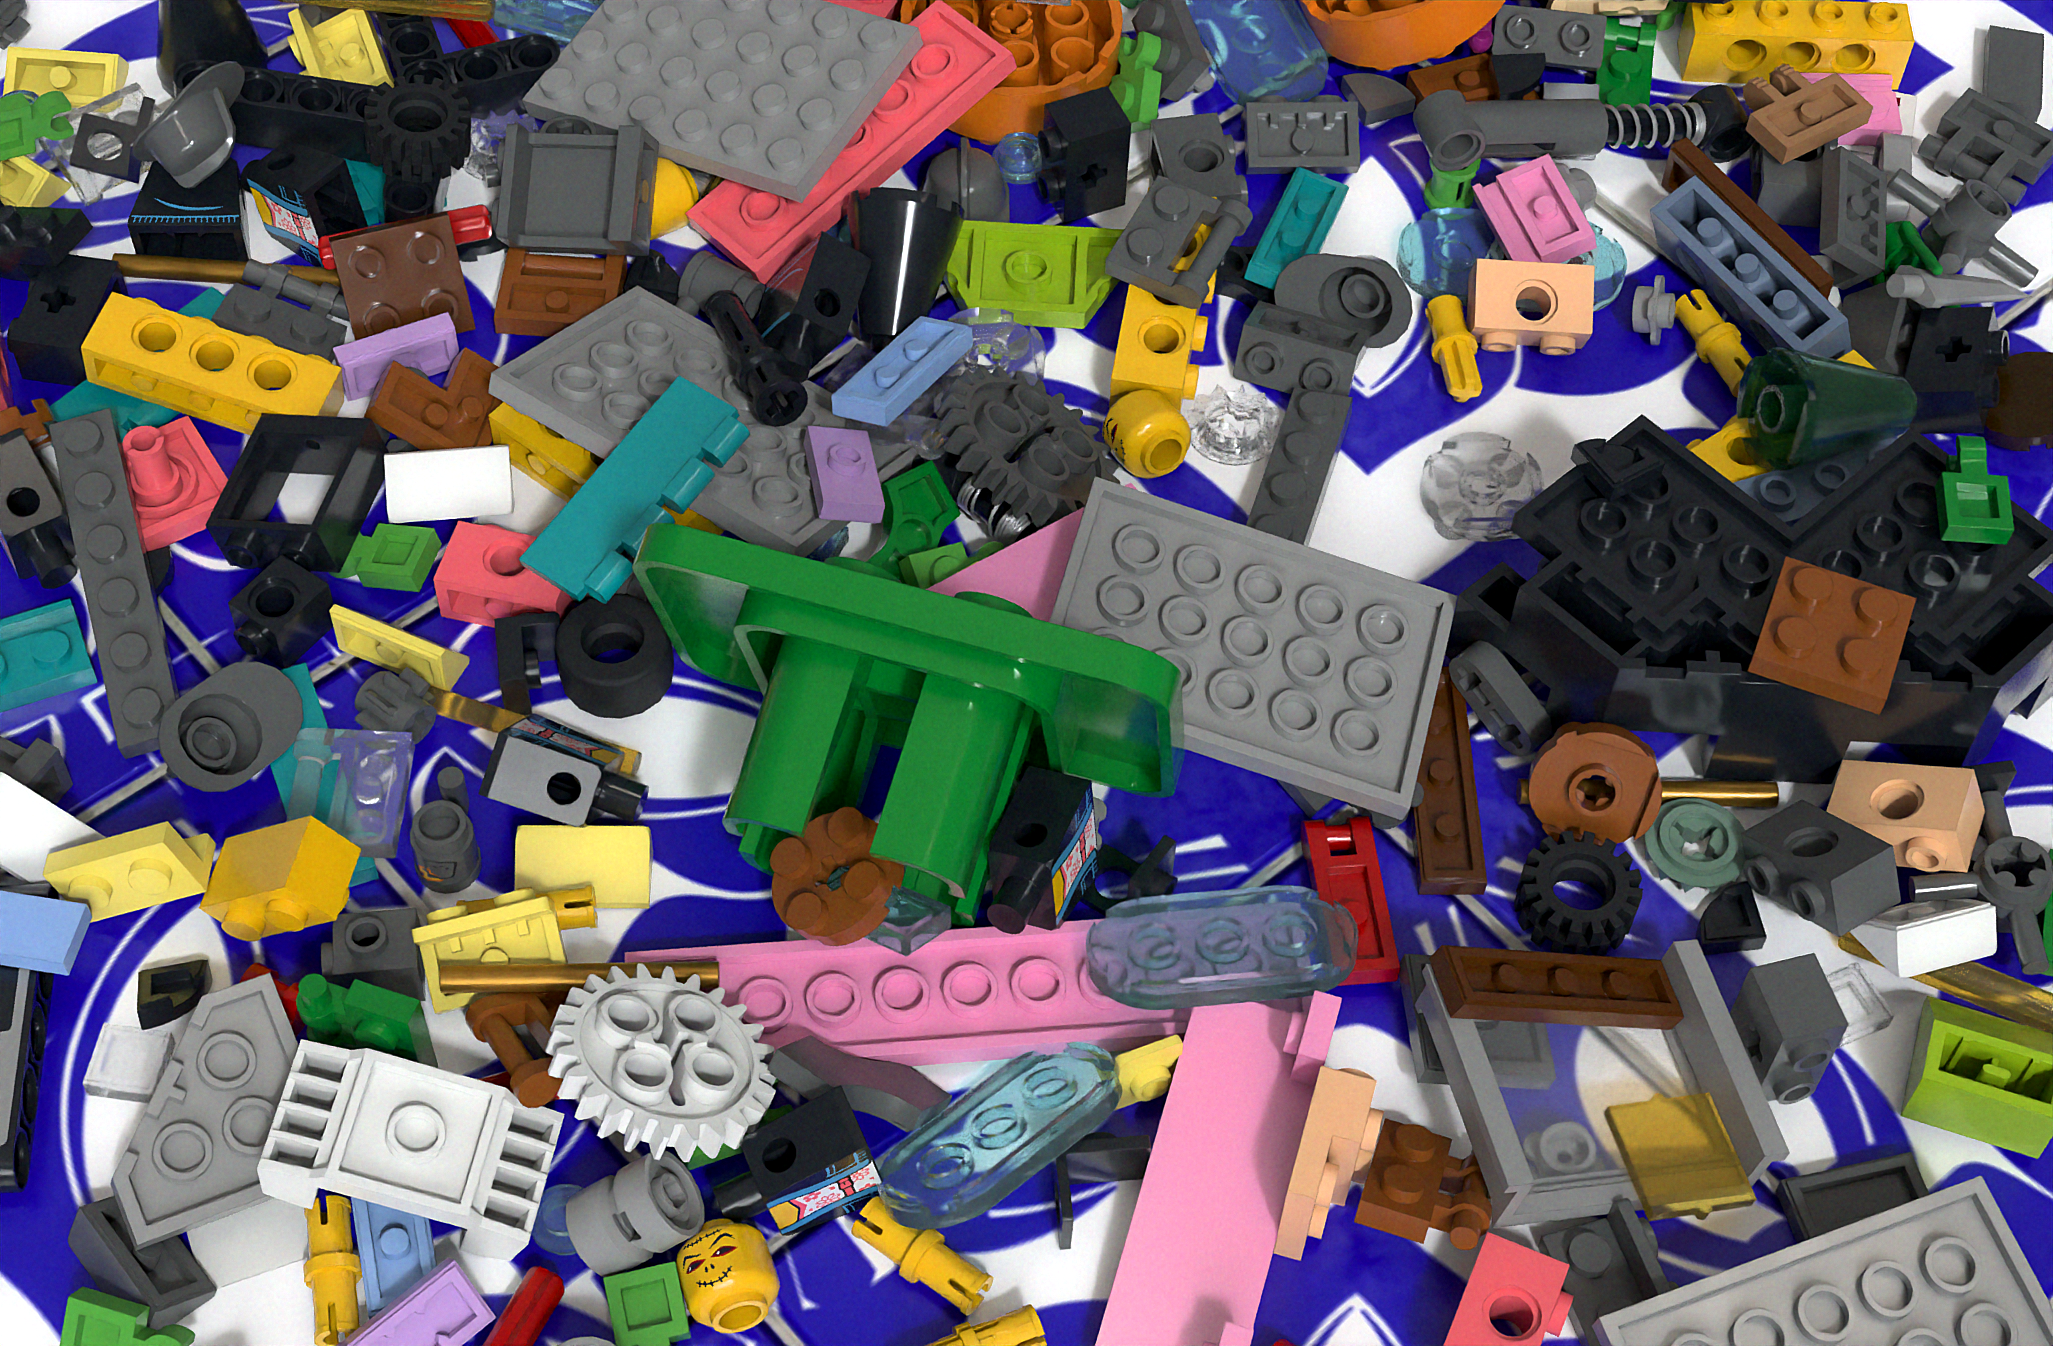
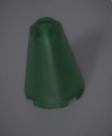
M1785 347L1766 349L1768 353L1765 356H1755L1748 363L1740 381L1737 399L1738 419H1748L1751 436L1742 438L1744 448L1754 463L1767 471L1791 470L1899 436L1907 431L1917 412L1916 395L1908 381L1900 375Z

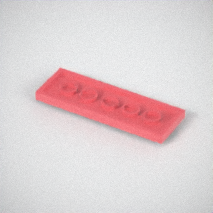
M936 0L908 24L919 28L923 46L802 203L725 179L685 213L690 224L737 266L750 272L754 280L765 285L821 231L827 232L847 214L848 197L851 192L858 190L860 200H864L870 195V188L879 187L1011 74L1017 68L1012 52L945 2Z

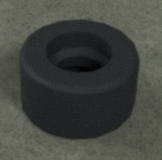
M614 594L606 604L591 598L572 609L558 627L555 651L560 679L566 696L580 710L601 718L622 719L645 712L660 702L671 686L674 671L672 642L650 603L631 595ZM614 649L630 650L637 653L627 661L615 664L601 663L594 660L603 652Z

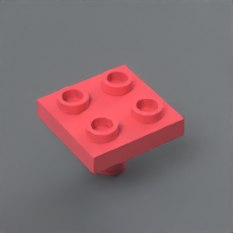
M187 415L159 428L140 426L129 431L123 439L122 446L146 552L164 548L206 529L205 525L228 479L189 416Z

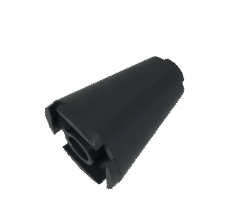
M159 0L156 71L162 88L174 100L173 73L178 66L187 61L195 59L217 62L231 61L243 66L268 69L267 47L240 0Z
M870 188L869 199L860 200L858 190L850 193L847 205L850 244L853 249L872 259L857 303L860 339L871 344L870 351L872 353H880L920 316L929 318L963 226L965 210L960 204L952 201L951 211L936 207L938 195L904 188Z

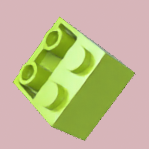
M1927 996L1923 1002L1900 1116L2038 1159L2053 1137V1034Z

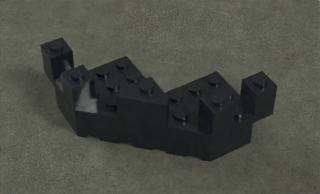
M1641 414L1605 444L1620 445L1636 450L1637 445L1647 448L1665 462L1661 477L1609 502L1582 471L1575 466L1514 513L1510 530L1551 563L1527 581L1501 561L1459 594L1445 655L1452 660L1473 642L1479 640L1488 642L1505 656L1516 672L1525 667L1551 688L1545 710L1550 717L1553 728L1552 734L1547 740L1554 737L1558 728L1570 722H1581L1583 724L1590 722L1609 723L1629 731L1709 734L1701 755L1703 778L1832 784L1851 741L1901 744L1899 751L1917 765L1953 768L1977 765L1989 754L2012 709L2025 719H2028L2053 696V594L2033 580L2053 562V530L2011 500L2014 532L2007 545L1941 540L1935 485L1941 473L1946 472V458L1949 454L1912 427L1790 527ZM1786 556L1916 598L1888 697L1880 715L1748 672Z

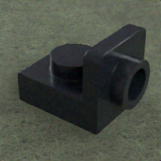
M527 612L514 617L494 619L499 680L506 718L532 714L530 690L542 688L539 662L557 660L555 642L561 622L560 616L556 612L541 614Z

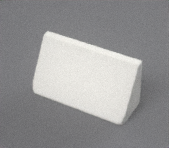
M509 444L384 454L389 523L508 515L514 512L515 499Z
M0 772V868L26 884L49 883L42 875L47 854L106 838L10 776ZM59 894L60 900L66 901V900Z
M1968 898L1911 902L1891 907L1849 932L1888 971L1896 977L1908 978L1991 956L1996 953V907L1988 902Z

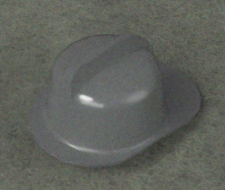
M225 61L211 66L196 76L163 114L139 134L133 144V156L139 161H158L179 185L187 189L195 188L221 168L235 147L236 127L229 108L240 94L244 84V69L237 62Z
M961 137L957 147L940 152L931 161L927 175L922 179L919 191L938 195L936 207L951 211V203L954 201L965 210L964 220L1010 223L1009 187L1006 179L1001 174L997 161L988 152L971 147L968 137Z
M1328 253L1306 254L1288 264L1279 275L1274 290L1277 306L1371 331L1367 348H1383L1397 342L1407 331L1413 314L1411 294L1397 270L1387 261L1373 255L1353 257Z
M257 661L236 662L216 671L177 699L162 716L157 734L160 754L168 766L167 773L171 778L178 777L186 785L204 792H226L242 785L284 754L297 739L303 722L302 699L293 682L277 668Z

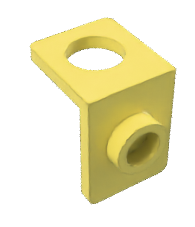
M1173 1035L1120 1054L1115 1058L1114 1070L1108 1061L1110 1052L1087 1054L1114 1110H1118L1139 1101L1155 1099L1169 1091L1178 1058L1183 1052V1043L1179 1035Z

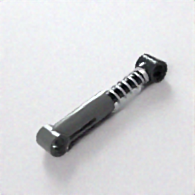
M1722 84L1708 86L1699 90L1683 105L1672 103L1666 107L1664 104L1656 103L1648 107L1646 104L1640 103L1633 108L1628 104H1621L1616 108L1609 104L1603 105L1600 100L1594 98L1467 101L1465 96L1459 91L1447 89L1437 91L1423 99L1414 110L1412 118L1434 166L1444 171L1460 170L1481 158L1541 157L1548 153L1550 157L1591 156L1600 153L1606 142L1613 149H1617L1622 142H1626L1627 146L1633 149L1639 141H1642L1647 148L1653 147L1656 141H1659L1662 147L1667 148L1673 140L1677 142L1686 137L1713 163L1720 164L1740 157L1749 150L1755 141V138L1745 130L1749 120L1747 113L1734 91L1729 86Z

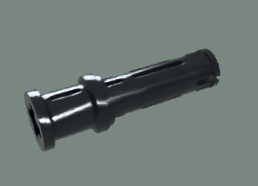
M721 290L714 293L705 305V313L714 324L726 348L738 365L736 379L742 391L754 398L753 408L759 420L766 425L774 427L785 426L796 421L803 414L808 404V394L802 382L790 376L791 367L787 358L778 349L770 348L737 293L731 290ZM761 368H762V370L764 371V373H765V375L767 376L768 379H766V378L764 377L763 373L761 372ZM780 391L787 401L786 407H783L776 396L777 392Z

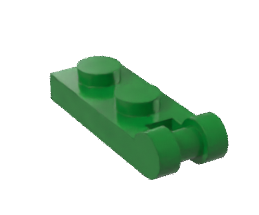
M1607 17L1602 65L1598 71H1595L1593 84H1599V100L1603 105L1609 104L1615 108L1621 104H1628L1633 108L1640 103L1646 104L1649 107L1657 24L1640 22L1639 27L1619 24V18ZM1616 46L1634 48L1635 52L1616 50ZM1639 141L1637 146L1643 147V142Z

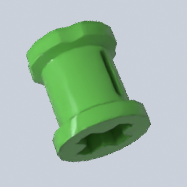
M1430 158L1429 164L1433 171V176L1426 183L1423 195L1425 204L1429 209L1444 216H1459L1467 212L1472 207L1474 199L1471 180L1476 176V172L1480 168L1481 159H1477L1471 165L1460 170L1444 171L1435 167Z

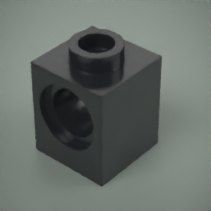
M283 554L277 557L228 602L236 628L233 635L238 645L254 659L261 660L265 657L281 669L291 667L333 627L329 610L334 604L329 584Z

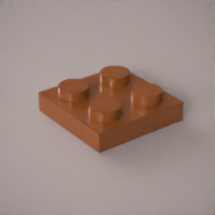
M1786 556L1748 672L1880 715L1888 697L1916 598Z

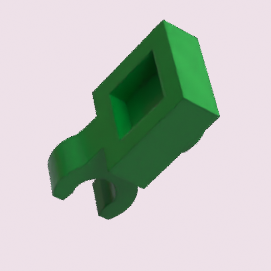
M1958 435L1956 438L1957 455L1947 456L1946 472L1941 473L1935 485L1941 540L2007 545L2014 532L2008 476L1988 475L1987 449L1984 437Z

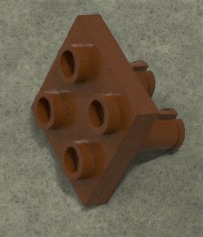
M446 211L328 238L355 341L446 312L451 317L456 334L476 329L449 215Z

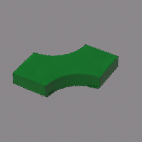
M932 460L880 485L885 502L882 536L877 549L866 562L890 572L902 584L906 583L898 562L908 555L937 548L945 528L961 515Z

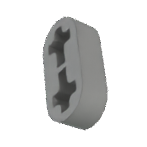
M1881 132L1877 139L1872 165L1888 174L1887 184L1900 168L1912 175V139L1908 135ZM1888 187L1887 225L1897 221H1905L1910 203Z

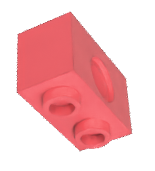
M458 521L433 578L441 617L495 628L494 619L514 617L527 612L539 614L556 612L559 614L560 622L562 623L567 614L575 608L576 602L571 599L570 595L521 565L519 558L537 539L536 536L507 531L502 527L492 524L478 525Z
M1487 1232L1444 1346H1541L1545 1332L1559 1337L1574 1298L1573 1295L1561 1291L1570 1265ZM1495 1319L1508 1320L1520 1329L1522 1335L1516 1337L1503 1335L1493 1327L1491 1321Z

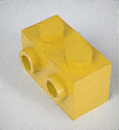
M311 815L228 837L225 839L199 909L220 921L222 929L227 934L244 941H258L263 937L288 931H301L306 927L335 921L348 901L350 894L348 886L362 849Z

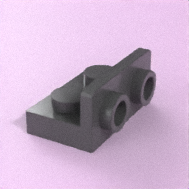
M1503 4L1492 19V34L1494 37L1491 45V55L1545 53V66L1598 71L1603 59L1607 16Z
M1267 95L1256 98L1254 102H1246L1240 119L1241 131H1244L1246 174H1294L1297 167L1317 174L1358 172L1360 168L1358 102H1342V98L1336 95L1315 96L1309 102H1287V99L1283 96Z
M1839 146L1823 154L1819 238L1820 252L1833 259V278L1835 279L1833 285L1841 290H1845L1885 271L1888 174L1846 148Z
M1258 301L1243 325L1233 376L1242 381L1289 394L1293 393L1295 387L1349 397L1354 374L1366 353L1371 331Z
M1629 1198L1614 1201L1606 1218L1541 1236L1537 1246L1540 1253L1570 1265L1561 1291L1574 1296L1568 1317L1581 1346H1601L1592 1328V1325L1599 1317L1679 1288L1674 1281H1667L1657 1260L1658 1244L1655 1233L1647 1219L1644 1217L1638 1218Z

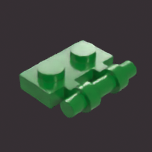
M315 973L306 975L299 982L296 1005L300 1018L304 1024L308 1025L306 1030L308 1041L349 1050L368 1048L438 1068L420 1000L354 979L350 989L329 983L322 975Z

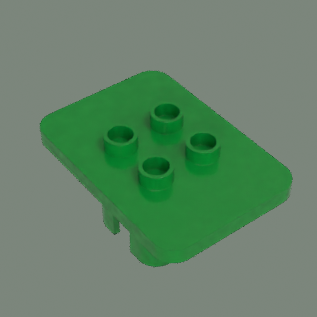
M653 523L645 529L632 569L680 659L689 667L708 677L761 692L764 696L722 819V824L728 833L742 836L738 851L743 859L764 873L774 876V871L770 866V858L776 845L783 839L793 837L794 835L804 838L810 821L824 814L836 812L843 807H854L860 811L881 745L902 750L869 853L871 857L907 866L894 906L896 913L951 927L968 928L974 925L990 874L988 860L990 843L1015 794L1017 784L1021 782L1029 765L1092 780V783L1141 796L1161 798L1172 796L1175 792L1185 758L1182 675L1173 663L1154 652L1122 641L1035 619L1028 611L1017 604L990 594L963 591L951 597L902 584L890 572L853 558L828 557L823 563L671 523ZM841 867L834 870L828 878L827 885L833 890Z

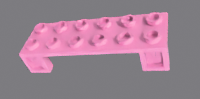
M1207 988L1198 990L1183 1041V1052L1177 1061L1095 1346L1251 1345L1254 1333L1253 1325L1277 1239L1289 1182L1320 1067L1324 1066L1342 1001L1341 997L1315 990L1308 1013L1304 1014L1294 1011V1013Z

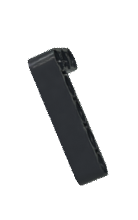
M365 0L393 79L404 76L408 84L414 83V75H424V84L431 85L434 77L444 80V90L454 85L460 90V98L466 97L469 102L471 126L527 114L528 112L522 99L545 71L558 61L560 56V46L553 38L541 34L525 35L444 54L424 0Z
M195 59L178 66L173 73L175 98L196 76L211 66L222 62ZM240 65L245 72V81L240 94L229 108L236 127L235 143L275 149L282 143L291 141L342 159L372 163L370 153L367 154L365 148L364 109L365 105L367 106V98L370 93L378 94V86ZM410 125L402 128L411 132L434 130V128L424 125ZM399 170L392 177L387 175L383 188L384 223L443 212L451 176L442 179L437 172H433L432 182L422 183L421 174H413L412 182L401 180V171Z

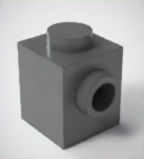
M407 908L338 914L337 919L333 921V942H322L321 968L322 975L326 981L350 989L354 979L418 999L420 1002L426 1001L425 969L420 947L414 944L411 932L412 929L421 927L417 909Z

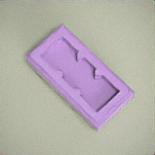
M446 312L334 347L333 353L336 366L342 367L343 390L349 402L372 395L383 371L393 360L404 367L419 369L429 377L450 370L454 358L459 354L455 326L449 313Z
M808 425L803 443L819 518L881 523L885 502L868 431Z
M448 1257L337 1346H462L492 1322L496 1316L457 1262Z

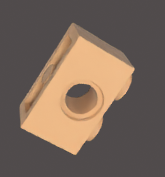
M1477 258L1468 279V332L1475 336L1477 343H1481L1483 350L1491 352H1509L1516 350L1517 345L1540 346V352L1546 355L1563 356L1575 353V348L1582 349L1593 331L1595 265ZM1521 299L1535 301L1543 311V318L1536 321L1525 319L1519 314L1516 308V301Z
M1843 759L1826 812L1893 845L1895 862L1898 867L1916 868L1926 872L1942 870L1967 873L1985 809L1974 769Z

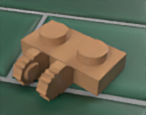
M1785 63L1774 68L1775 70L1769 73L1770 84L1763 77L1759 78L1757 76L1748 80V83L1742 86L1745 104L1749 106V109H1753L1745 130L1782 165L1867 124L1873 106L1837 73L1811 84L1798 71L1795 72L1794 67H1790L1789 64L1785 65Z

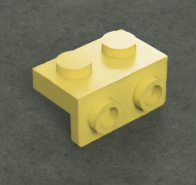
M362 3L314 28L310 26L298 8L288 13L294 34L287 37L289 45L299 63L303 67L306 66V70L300 72L301 75L379 86L386 82L394 88V79L373 21Z
M166 821L47 854L42 875L66 901L87 904L92 915L90 921L92 923L206 892L216 843L208 833L183 839L171 824Z
M523 889L493 898L495 909L469 915L467 906L461 905L426 914L428 925L412 929L411 932L414 944L420 947L434 1013L439 1015L467 1008L480 998L506 993H441V966L568 964L554 901L547 896L536 898L534 889Z

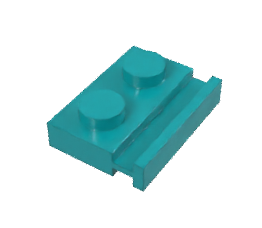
M70 598L0 619V713L97 683V678Z

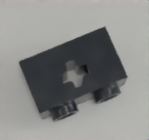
M1108 86L1044 104L1043 130L1038 132V145L1042 155L1041 171L1036 173V184L1043 202L1053 205L1063 224L1125 205L1132 124Z
M68 254L58 266L43 265L40 273L32 276L28 287V299L19 318L16 317L11 321L7 333L8 349L11 353H14L23 379L75 387L87 379L81 345L112 291L129 297L118 261Z
M1994 306L1922 309L1901 389L1905 394L1903 403L1910 428L1912 427L1920 434L1984 432L1989 409L1997 408L1999 403L2000 382L1997 374L1998 367L2007 365L2010 350L2008 332L2006 330H1999Z

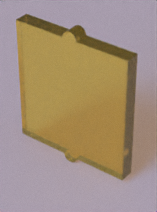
M1655 1093L1649 1101L1608 1106L1603 1114L1648 1221L1694 1215L1699 1220H1705L1711 1212L1749 1207L1757 1200L1710 1093L1665 1098L1662 1094Z

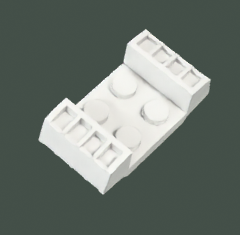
M301 1039L257 1167L262 1192L282 1201L312 1209L319 1188L465 1228L460 1251L511 1261L529 1243L565 1114L543 1106L527 1108L505 1087L368 1048L349 1050Z

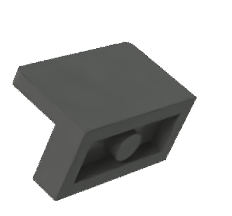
M1887 282L1848 294L1843 300L1840 312L1848 319L1852 350L1859 353L1901 390L1922 309L1930 308L1910 298L1891 297L1886 289Z

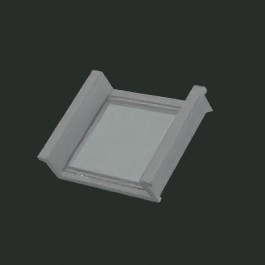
M1697 939L1674 941L1661 959L1684 1015V1018L1672 1030L1450 1018L1431 964L1425 965L1422 974L1426 986L1416 1001L1415 1007L1417 1013L1424 1014L1491 1196L1492 1228L1606 1215L1609 1213L1614 1201L1624 1198L1630 1199L1635 1211L1743 1198L1771 1162L1785 1160L1790 1154Z

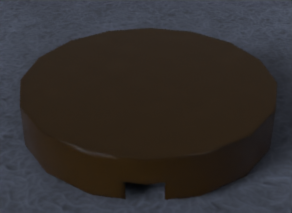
M2024 352L2009 356L2007 365L1998 367L1997 374L2000 382L1997 408L1989 409L1984 432L1980 434L1992 444L2012 451H2030V445L2038 446L2046 444V449L2053 448V353Z

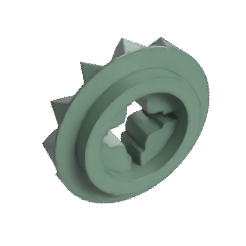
M1700 798L1672 800L1660 807L1656 820L1642 836L1645 839L1646 846L1645 860L1653 861L1657 866L1660 880L1670 877L1682 884L1685 893L1694 887L1706 888L1713 894L1721 885L1728 882L1735 883L1743 870L1745 855L1741 833L1745 829L1730 811L1714 802ZM1708 835L1710 836L1704 854L1696 852L1692 856L1687 855L1686 857L1681 854L1685 842L1693 844L1698 840L1703 841Z

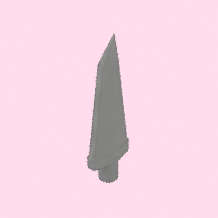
M1900 265L1895 274L1889 277L1886 284L1887 292L1891 297L1910 298L1927 308L2012 301L2032 297L2000 280L1961 274H1946L1944 272L1937 276L1930 270L1907 265Z

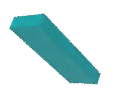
M1297 167L1248 264L1244 279L1275 290L1279 275L1290 262L1306 254H1319L1344 204L1349 187L1317 173Z

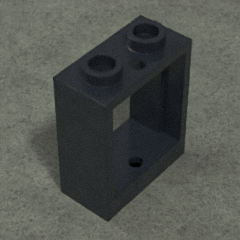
M262 413L205 526L230 566H237L243 569L267 568L277 557L283 554L309 572L340 573L385 479L384 454L389 453L372 419ZM290 473L335 476L312 524L266 522Z

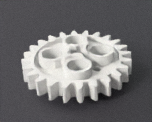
M638 963L630 979L620 968L612 966L606 981L594 974H590L587 977L583 990L572 987L565 1004H560L550 1029L552 1033L545 1052L553 1056L548 1069L549 1076L563 1078L557 1094L559 1098H580L581 1100L574 1117L577 1120H583L597 1116L602 1120L597 1136L605 1138L617 1130L625 1134V1151L631 1152L639 1141L649 1143L651 1154L655 1160H660L666 1146L675 1148L683 1162H689L697 1145L708 1157L713 1159L717 1157L723 1143L733 1149H737L745 1133L750 1134L757 1130L776 1092L772 1088L776 1077L767 1070L775 1052L774 1046L758 1043L764 1030L762 1024H743L741 1022L747 1010L744 1004L727 1008L721 1003L725 994V989L722 987L706 994L699 990V975L693 974L685 984L676 982L672 967L666 966L660 978H652L643 963Z

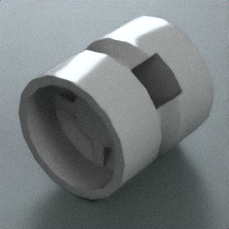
M664 1151L660 1160H655L651 1152L619 1169L616 1176L609 1175L571 1195L566 1205V1225L569 1237L578 1255L586 1265L602 1277L621 1274L652 1258L654 1252L662 1253L701 1231L704 1224V1204L700 1190L692 1174L681 1160L668 1151Z

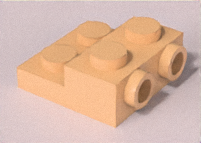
M1325 1066L1320 1067L1285 1198L1273 1251L1274 1254L1301 1261L1307 1236L1318 1239L1322 1238L1330 1203L1345 1206L1351 1181L1365 1185L1384 1111L1370 1107L1377 1081L1369 1074L1353 1068L1336 1070Z

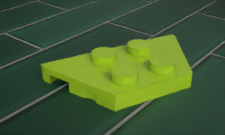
M964 220L943 280L967 323L1084 329L1120 281L1115 277L1105 274L1106 258L1124 229Z

